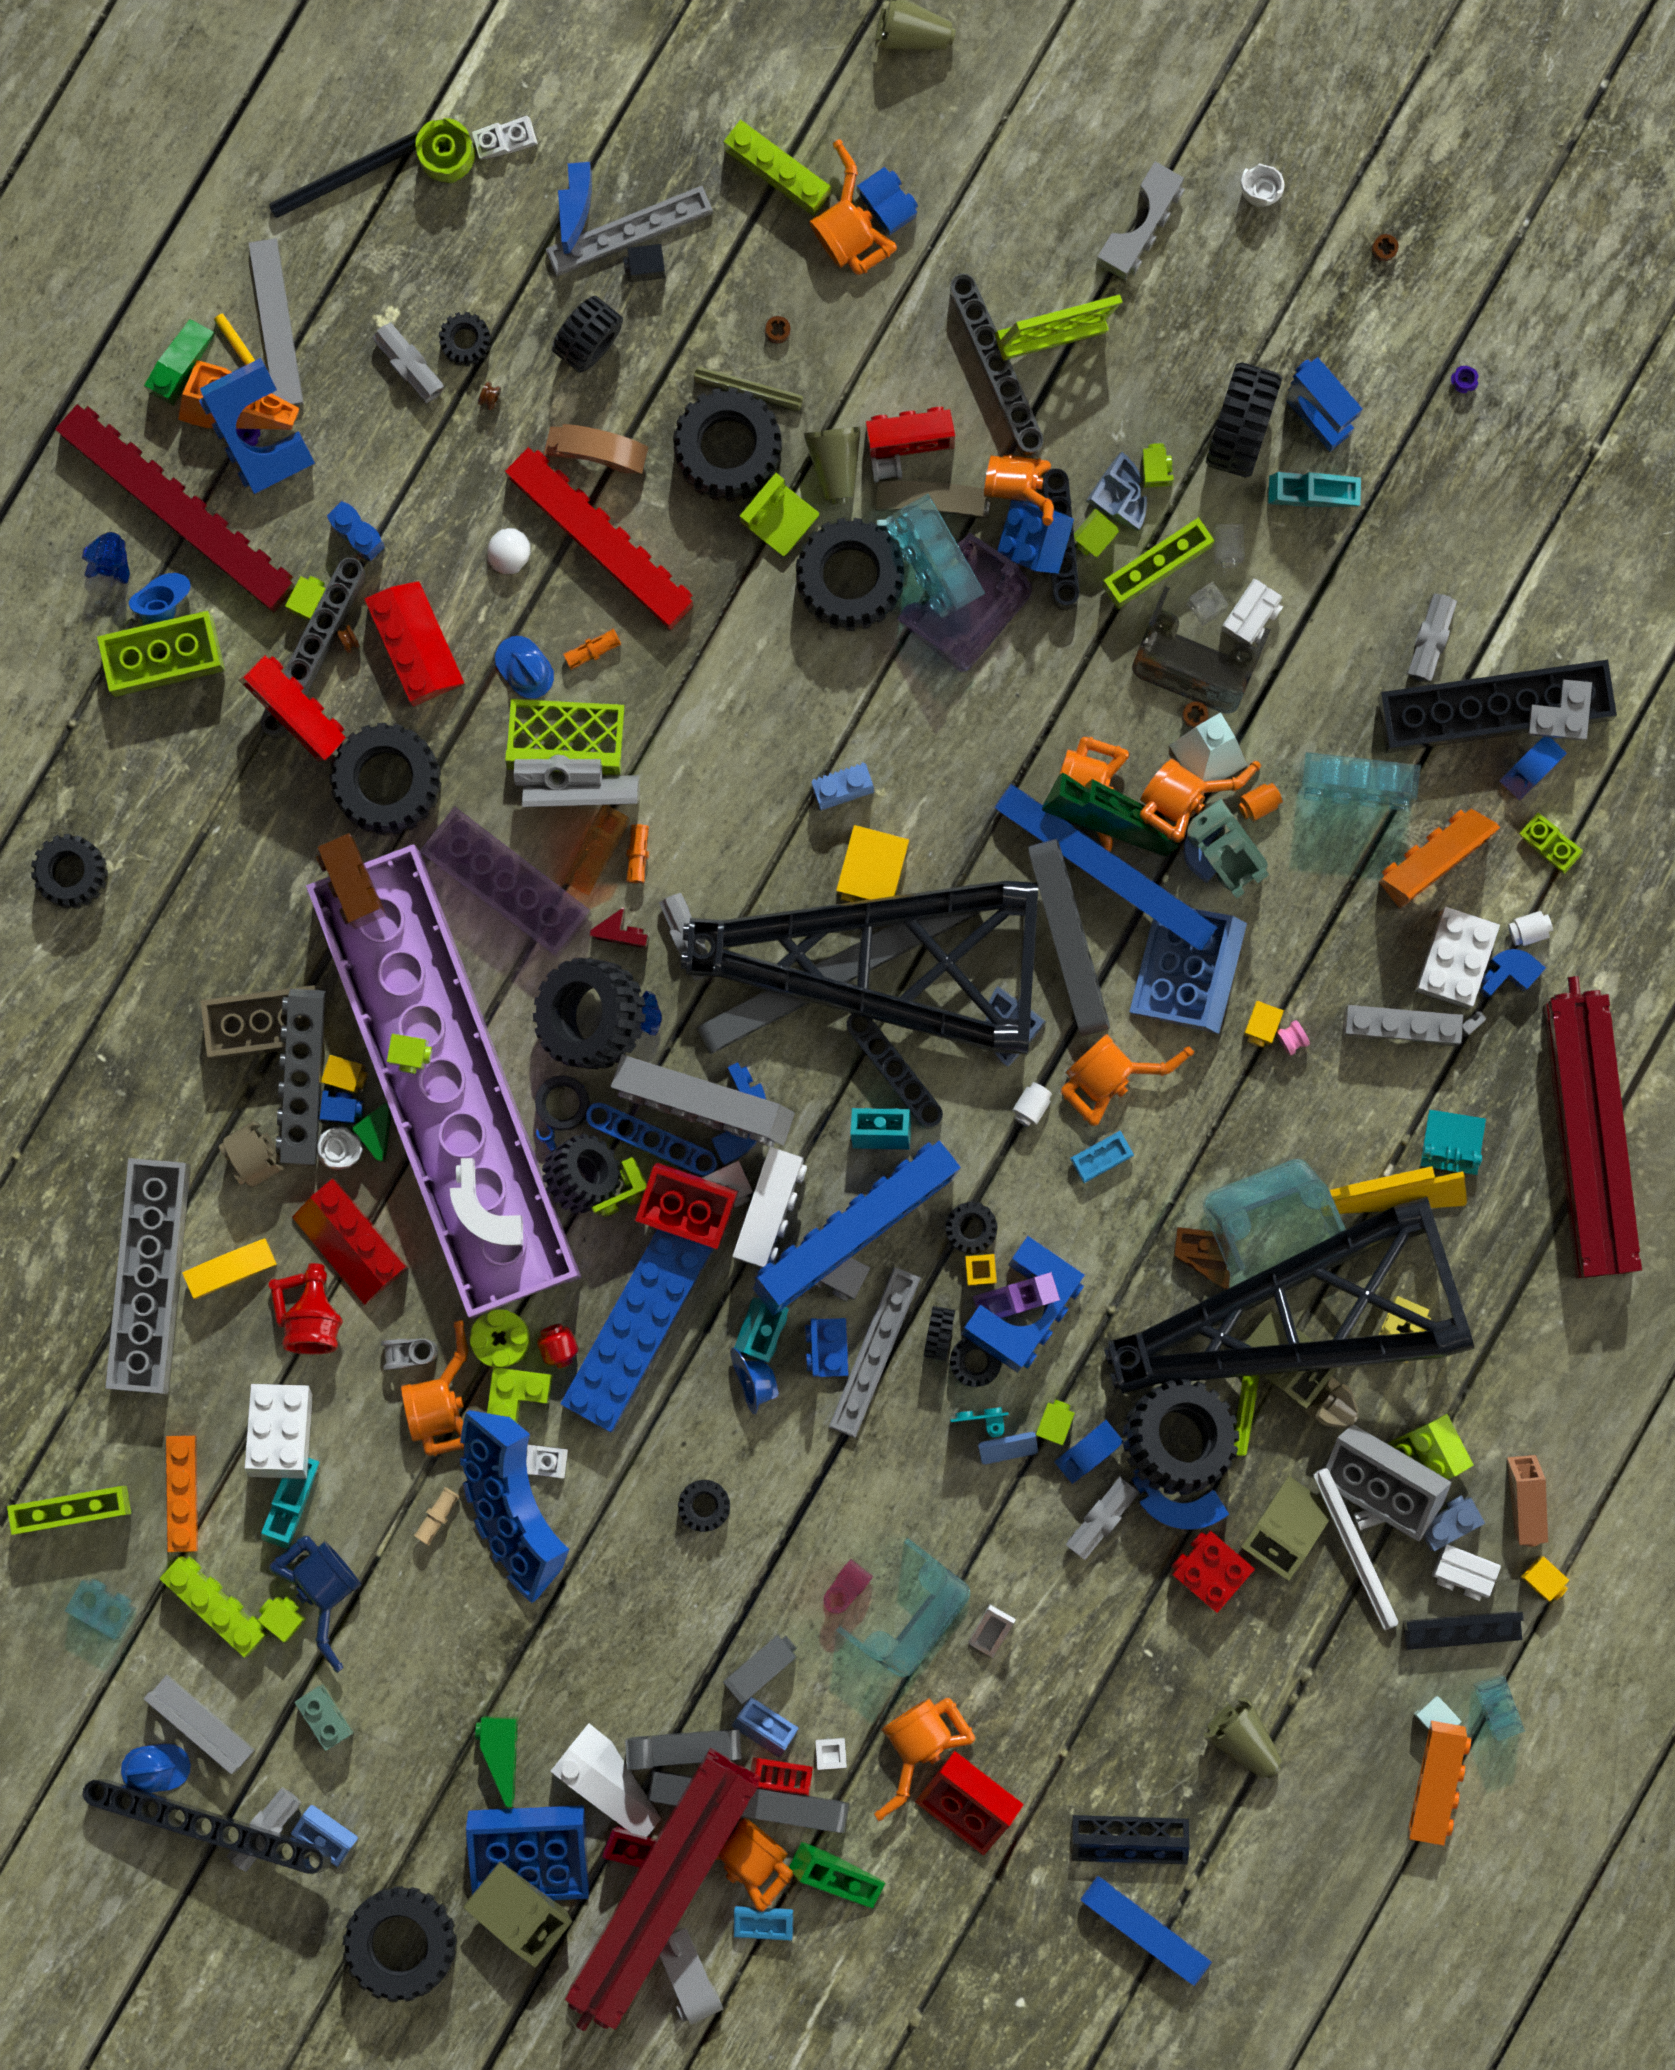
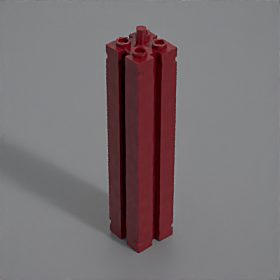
M1579 976L1567 977L1569 993L1554 995L1548 1003L1543 1005L1544 1017H1546V1034L1573 1259L1575 1261L1576 1279L1634 1273L1642 1271V1263L1639 1257L1640 1247L1612 1016L1609 1010V994L1601 995L1600 990L1585 991L1581 994Z
M711 1747L568 1989L565 2001L568 2002V2006L573 2011L582 2014L576 2023V2027L582 2031H586L592 2019L602 2028L608 2029L611 2027L614 2030L617 2028L758 1788L760 1776L741 1765H736L728 1757Z

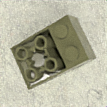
M1270 1310L1245 1343L1252 1347L1288 1344L1280 1316ZM1296 1328L1299 1342L1313 1341ZM1338 1368L1265 1374L1261 1376L1301 1408L1307 1409Z
M1288 1475L1239 1547L1282 1578L1290 1581L1327 1525L1331 1515L1323 1499Z
M501 1861L463 1906L466 1911L507 1947L534 1967L539 1964L572 1923L567 1910Z

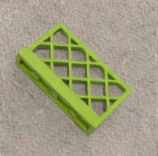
M1116 295L1018 321L1010 328L998 330L994 335L1003 361L1105 334L1109 330L1106 320L1123 303L1121 296Z
M511 699L508 743L505 756L507 769L514 770L515 759H549L554 755H564L568 759H601L603 775H621L625 706L618 704ZM517 707L529 708L535 715L522 724L516 717ZM550 709H557L563 717L551 726L542 715ZM577 711H586L591 716V719L579 727L571 716ZM606 712L618 713L617 722L609 729L599 719ZM539 719L548 729L536 739L527 728ZM565 721H568L576 731L564 740L556 729ZM596 722L604 730V733L595 741H592L584 731ZM515 724H517L520 727L516 731ZM617 729V734L615 737L612 732H614ZM523 731L533 741L526 748H514V739ZM552 733L561 744L554 750H547L540 742ZM581 735L590 745L583 751H574L569 743ZM609 736L616 743L615 753H604L597 745ZM553 770L552 772H562V771H560V770Z

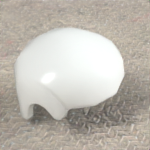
M1260 163L1250 170L1246 168L1240 180L1244 198L1250 204L1257 207H1265L1275 203L1282 197L1285 184L1282 174L1274 167Z
M515 528L498 531L491 538L487 548L488 562L494 570L502 574L518 573L528 562L531 555L529 540L524 533Z
M346 1127L329 1128L319 1137L316 1145L319 1160L333 1170L348 1169L359 1160L363 1151L361 1139Z

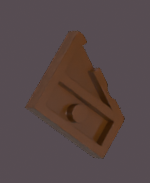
M1177 1227L1174 1257L1222 1289H1229L1235 1234Z

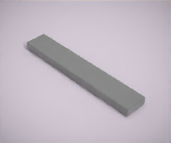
M699 186L581 234L570 254H564L562 242L546 248V251L558 277L713 214V210L703 186Z
M274 238L250 242L249 249L269 374L277 388V391L273 392V394L294 406L302 405L304 402L278 240Z
M894 1267L830 1422V1428L856 1438L921 1279L920 1277Z

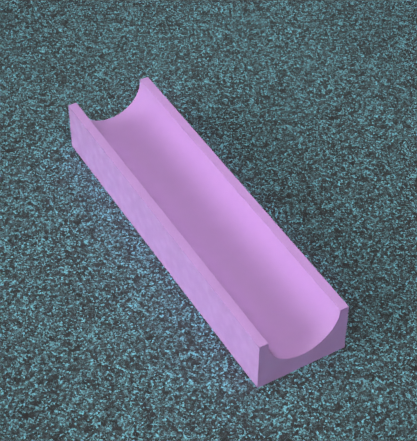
M413 844L364 863L387 916L362 927L354 929L350 924H345L339 911L342 908L339 898L334 899L328 886V882L331 881L330 877L308 884L306 887L469 1318L477 1319L484 1313L560 1284L573 1282L582 1277L552 1197L546 1190L547 1184L543 1182L541 1168L422 854ZM391 1034L428 1040V1047H432L430 1064H425L424 1070L416 1069V1074L398 1071L399 1066L388 1064L387 1056ZM461 1158H473L475 1160L476 1195L479 1203L487 1212L498 1216H523V1246H502L490 1243L473 1234L461 1222L454 1210L450 1196V1188H461V1183L456 1182V1165H461Z

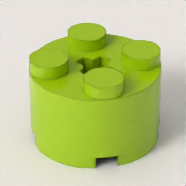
M451 118L432 120L420 129L416 137V153L421 167L434 180L454 183L470 171L474 163L475 150L467 129L460 122ZM448 147H450V151H449V152H444V153H441V152H440V149H441V148L444 149V150H446V149H448Z
M495 1309L484 1313L476 1320L471 1330L470 1344L474 1354L480 1361L492 1367L505 1368L517 1364L525 1357L530 1347V1333L527 1324L520 1316L507 1310ZM505 1332L506 1344L499 1343L496 1346L495 1333L502 1334Z

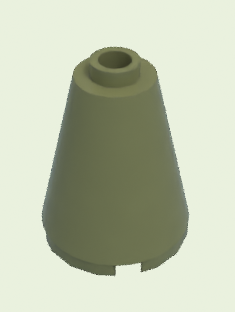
M885 0L889 1L887 9H881L876 39L880 41L875 44L877 48L945 50L947 45L953 44L956 29L952 28L951 21L910 0Z
M860 427L804 433V440L825 499H831L832 505L849 503L848 497L854 496Z
M1241 1697L1237 1699L1240 1703L1237 1706L1232 1707L1228 1704L1219 1711L1207 1725L1210 1732H1204L1203 1735L1208 1742L1259 1778H1272L1280 1771L1282 1759L1252 1702L1246 1697Z

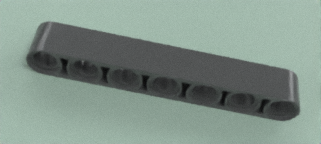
M958 274L951 281V299L1017 450L1023 457L1034 458L1042 451L1043 435L1010 360L1003 361L994 335L997 330L975 280L968 274ZM960 284H966L970 287L971 291L968 294L961 295L956 292L955 288ZM975 309L982 316L978 320H971L966 314L968 311ZM982 335H988L993 339V342L989 346H982L979 344L978 338ZM997 360L1003 363L1004 368L996 372L990 369L989 364ZM1004 386H1011L1016 393L1012 397H1004L1000 390ZM1019 411L1023 412L1027 419L1022 423H1016L1011 418V415ZM1027 437H1033L1037 440L1038 445L1035 448L1029 449L1023 445L1022 441Z
M345 558L338 564L283 673L290 679L294 677L293 674L297 668H307L306 677L302 680H297L304 687L302 693L305 696L337 636V631L340 630L365 581V570L355 558ZM357 567L359 571L355 578L348 579L344 576L347 568ZM336 592H344L346 594L345 600L340 604L332 603V596ZM324 617H331L333 619L332 626L328 629L319 628V622ZM311 642L320 643L319 651L313 655L307 654V646ZM265 708L260 720L263 731L274 739L284 737L288 731L282 725L274 731L268 729L269 721L275 717Z
M1057 839L1029 846L1031 862L1081 1036H1086L1110 1029L1107 1011L1059 842Z
M653 1770L647 1800L677 1805L693 1776ZM757 1788L741 1816L845 1833L850 1803Z

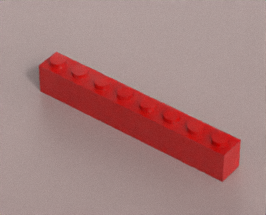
M528 447L505 470L507 478L658 620L671 630L694 606L693 601L690 599L693 596L691 592L682 584L677 587L670 580L672 575L662 565L656 567L649 561L652 556L642 546L636 549L629 542L631 537L620 526L615 529L608 522L611 518L600 507L595 510L588 503L590 498L580 488L575 491L567 484L570 480L561 470L557 469L554 472L547 465L549 460L538 449L533 452Z

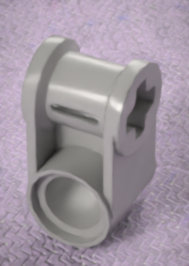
M430 1339L381 1341V1346H384L386 1360L383 1370L428 1365L433 1363L438 1356V1347ZM425 1343L430 1348V1355L427 1359L422 1360L417 1355V1349L421 1344Z

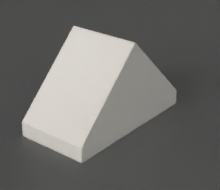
M989 1604L968 1644L993 1658L1016 1619Z

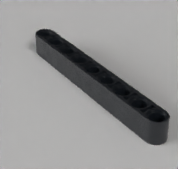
M92 1780L83 1788V1798L91 1806L303 1873H321L327 1870L331 1864V1855L322 1846L111 1780ZM98 1785L104 1789V1796L101 1800L97 1799L95 1795V1789ZM125 1793L131 1799V1804L127 1809L122 1805V1797ZM151 1802H154L158 1808L155 1817H152L148 1811ZM178 1810L182 1811L185 1817L181 1826L175 1821V1814ZM204 1819H208L212 1825L211 1831L208 1834L202 1830ZM232 1827L236 1828L239 1834L235 1843L229 1839V1830ZM259 1835L266 1842L265 1848L262 1851L258 1850L255 1844ZM285 1844H289L293 1850L289 1860L282 1853ZM313 1852L317 1853L320 1858L317 1868L312 1867L309 1861Z

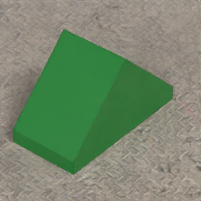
M388 1103L382 1104L352 1128L379 1162H386L392 1117Z

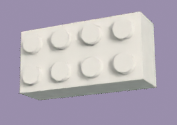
M773 1147L769 1148L732 1256L734 1259L763 1268L770 1262L773 1265L775 1264L779 1253V1248L775 1247L778 1237L784 1238L789 1223L784 1218L787 1210L793 1211L798 1197L797 1193L794 1192L796 1183L802 1184L807 1171V1166L803 1165L804 1160L802 1157Z

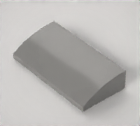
M639 775L602 776L601 785L567 786L562 790H553L548 786H523L522 807L637 804L640 799Z

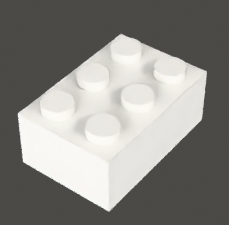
M1444 907L1441 910L1415 992L1466 1009L1472 1008L1500 925Z
M251 1384L245 1470L249 1477L307 1479L313 1397L309 1386Z

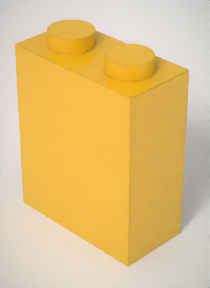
M854 825L836 889V894L841 895L840 900L855 902L858 900L895 896L909 846V839Z

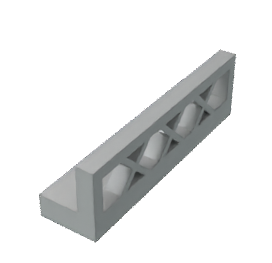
M166 1675L156 1688L144 1697L146 1702L230 1774L237 1772L255 1751L253 1747L169 1675Z

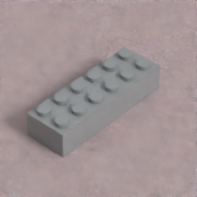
M623 1054L621 1055L611 1088L619 1091L618 1097L624 1098L628 1102L640 1106L644 1104L665 1114L670 1112L690 1122L695 1123L696 1120L715 1130L721 1131L722 1126H724L723 1130L730 1132L732 1135L747 1139L748 1135H750V1139L769 1147H774L775 1143L784 1146L795 1114L778 1103Z

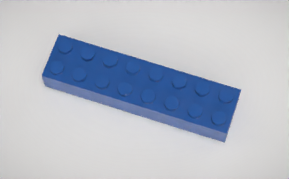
M940 1140L934 1145L930 1142L925 1144L916 1152L917 1155L913 1158L912 1162H909L908 1159L904 1160L894 1169L895 1172L890 1175L889 1179L883 1176L875 1182L867 1196H864L862 1193L849 1203L850 1206L845 1209L846 1211L843 1214L840 1210L835 1212L826 1220L827 1223L823 1226L822 1230L819 1231L817 1227L803 1237L804 1240L798 1248L792 1245L780 1255L781 1258L777 1264L773 1265L770 1262L757 1272L758 1275L755 1277L756 1282L753 1290L773 1316L954 1180L961 1167Z
M657 1229L561 1401V1405L610 1432L614 1431L715 1248Z

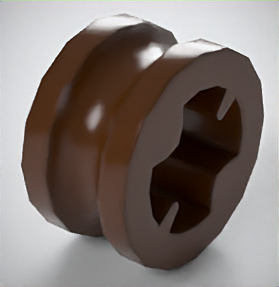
M1390 234L1380 235L1372 245L1373 255L1380 261H1390L1398 252V241ZM1382 241H1387V245L1393 247V251L1389 250L1388 255H1385L1383 250L1378 249V245L1381 246Z
M782 316L770 318L765 327L767 339L775 344L785 342L790 335V323ZM773 324H776L777 327L779 324L784 326L782 336H779V333H777V336L772 334Z
M488 381L481 391L478 405L482 406L485 404L487 409L491 411L498 401L502 388L499 386L492 387V383Z
M350 625L346 626L345 631H337L348 654L353 647L357 649L361 647Z
M1200 702L1189 703L1182 713L1184 724L1193 729L1207 721V707ZM1192 708H1198L1197 712L1202 711L1203 716L1199 718V722H1192L1193 718L1189 720L1187 715L1191 714Z

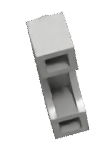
M1155 161L1141 183L1139 191L1148 208L1146 221L1133 232L1125 234L1111 233L1097 257L1096 264L1125 281L1129 274L1135 275L1142 263L1139 257L1144 250L1149 252L1157 238L1153 235L1157 227L1163 228L1171 215L1168 209L1172 202L1177 204L1184 194L1185 189L1182 187L1184 178Z
M1348 1005L1345 1008L1343 1037L1401 1039L1457 1047L1461 1044L1463 1015Z

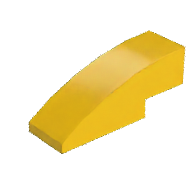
M266 1238L195 1266L182 1272L193 1299H199L277 1265Z

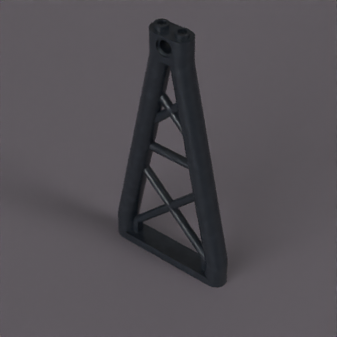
M1003 880L728 920L690 918L689 923H684L683 940L688 941L687 952H682L681 969H686V975L729 979L990 1052L1028 1055L1038 883ZM998 910L948 955L918 922L921 920ZM1008 916L1024 917L1018 1019L1002 1018L955 964ZM904 923L939 963L900 997L869 989L872 927ZM861 929L857 986L825 977L805 955L807 951L829 933ZM806 937L798 945L792 940L794 938ZM699 940H707L711 945L710 951L705 955H699L694 950V946ZM778 941L788 954L779 962L773 963L724 948ZM797 962L804 971L791 968L790 966ZM947 972L991 1022L914 1002L913 1000L943 973Z
M1427 1197L1392 1206L1141 1332L1108 1341L1109 1347L1104 1348L1108 1365L1114 1364L1116 1372L1111 1373L1115 1390L1121 1389L1122 1394L1156 1384H1164L1172 1380L1177 1383L1181 1379L1200 1381L1439 1359L1475 1349L1429 1200ZM1421 1234H1426L1452 1318L1440 1322H1434L1375 1294L1408 1239ZM1396 1237L1365 1288L1328 1272V1270ZM1316 1278L1358 1298L1332 1340L1299 1342L1285 1291L1309 1279ZM1273 1297L1275 1298L1288 1344L1252 1347L1229 1336L1243 1312ZM1368 1304L1426 1330L1348 1338ZM1222 1323L1219 1330L1213 1328ZM1199 1334L1212 1340L1203 1352L1157 1356ZM1222 1345L1225 1346V1347L1230 1348V1349L1220 1350V1348L1222 1347ZM1128 1361H1135L1131 1366H1123Z

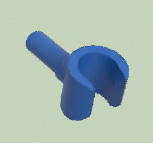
M547 1125L550 1134L548 1137L543 1138L537 1129L536 1135L539 1140L546 1144L550 1151L555 1149L554 1130Z

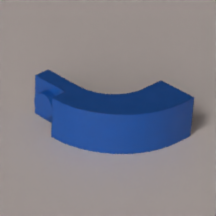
M737 1062L728 1067L740 1092L766 1100L761 1083L750 1088L749 1083L753 1082V1079L746 1066L741 1068ZM727 1131L711 1139L724 1166L745 1156L756 1145L757 1141L750 1139V1135H748L747 1139H744Z
M1138 1468L1133 1470L1135 1477L1131 1479L1140 1494L1145 1491L1148 1495L1138 1501L1139 1504L1151 1517L1167 1526L1179 1529H1200L1213 1525L1230 1515L1214 1490H1210L1194 1501L1177 1503L1166 1498L1159 1489L1155 1490L1149 1487L1150 1480L1147 1478L1141 1480L1136 1475L1139 1472Z

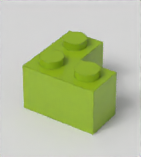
M493 1367L487 1413L510 1417L518 1424L521 1400L549 1404L553 1375Z

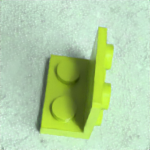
M775 473L742 512L740 521L782 557H786L817 520L819 512L785 486V479Z
M633 1157L622 1161L624 1169L620 1170L626 1186H633V1189L592 1207L596 1215L602 1214L605 1218L619 1212L618 1206L626 1202L632 1206L642 1201L647 1184Z

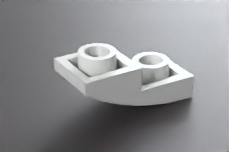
M528 116L502 125L495 123L472 132L479 159L481 160L509 154L538 144L531 119Z
M528 1445L526 1457L527 1473L564 1478L568 1450Z

